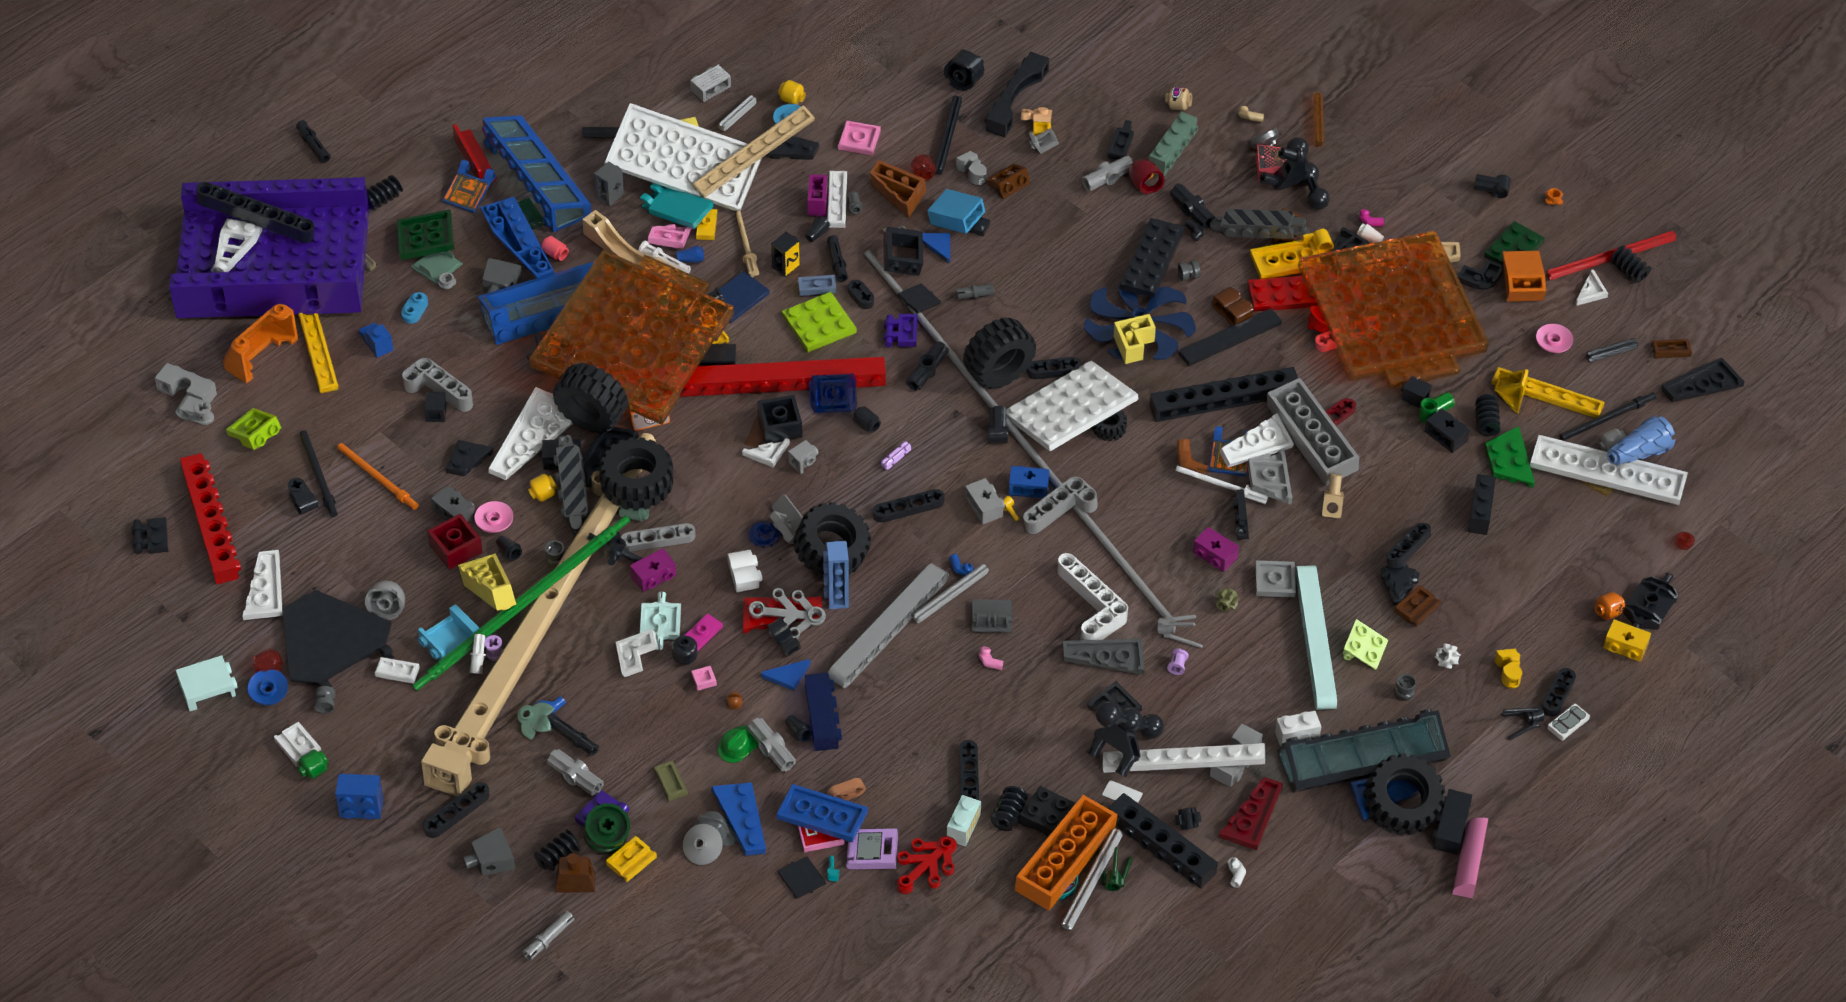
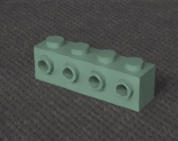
M1181 111L1150 154L1149 160L1161 170L1164 176L1172 168L1177 158L1180 157L1184 148L1188 146L1191 138L1197 133V117Z

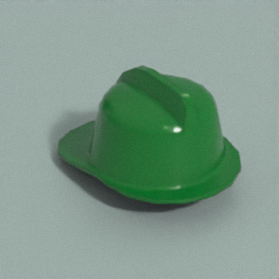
M739 726L724 734L718 744L717 751L722 760L728 763H736L746 758L758 746V742L748 731V726Z

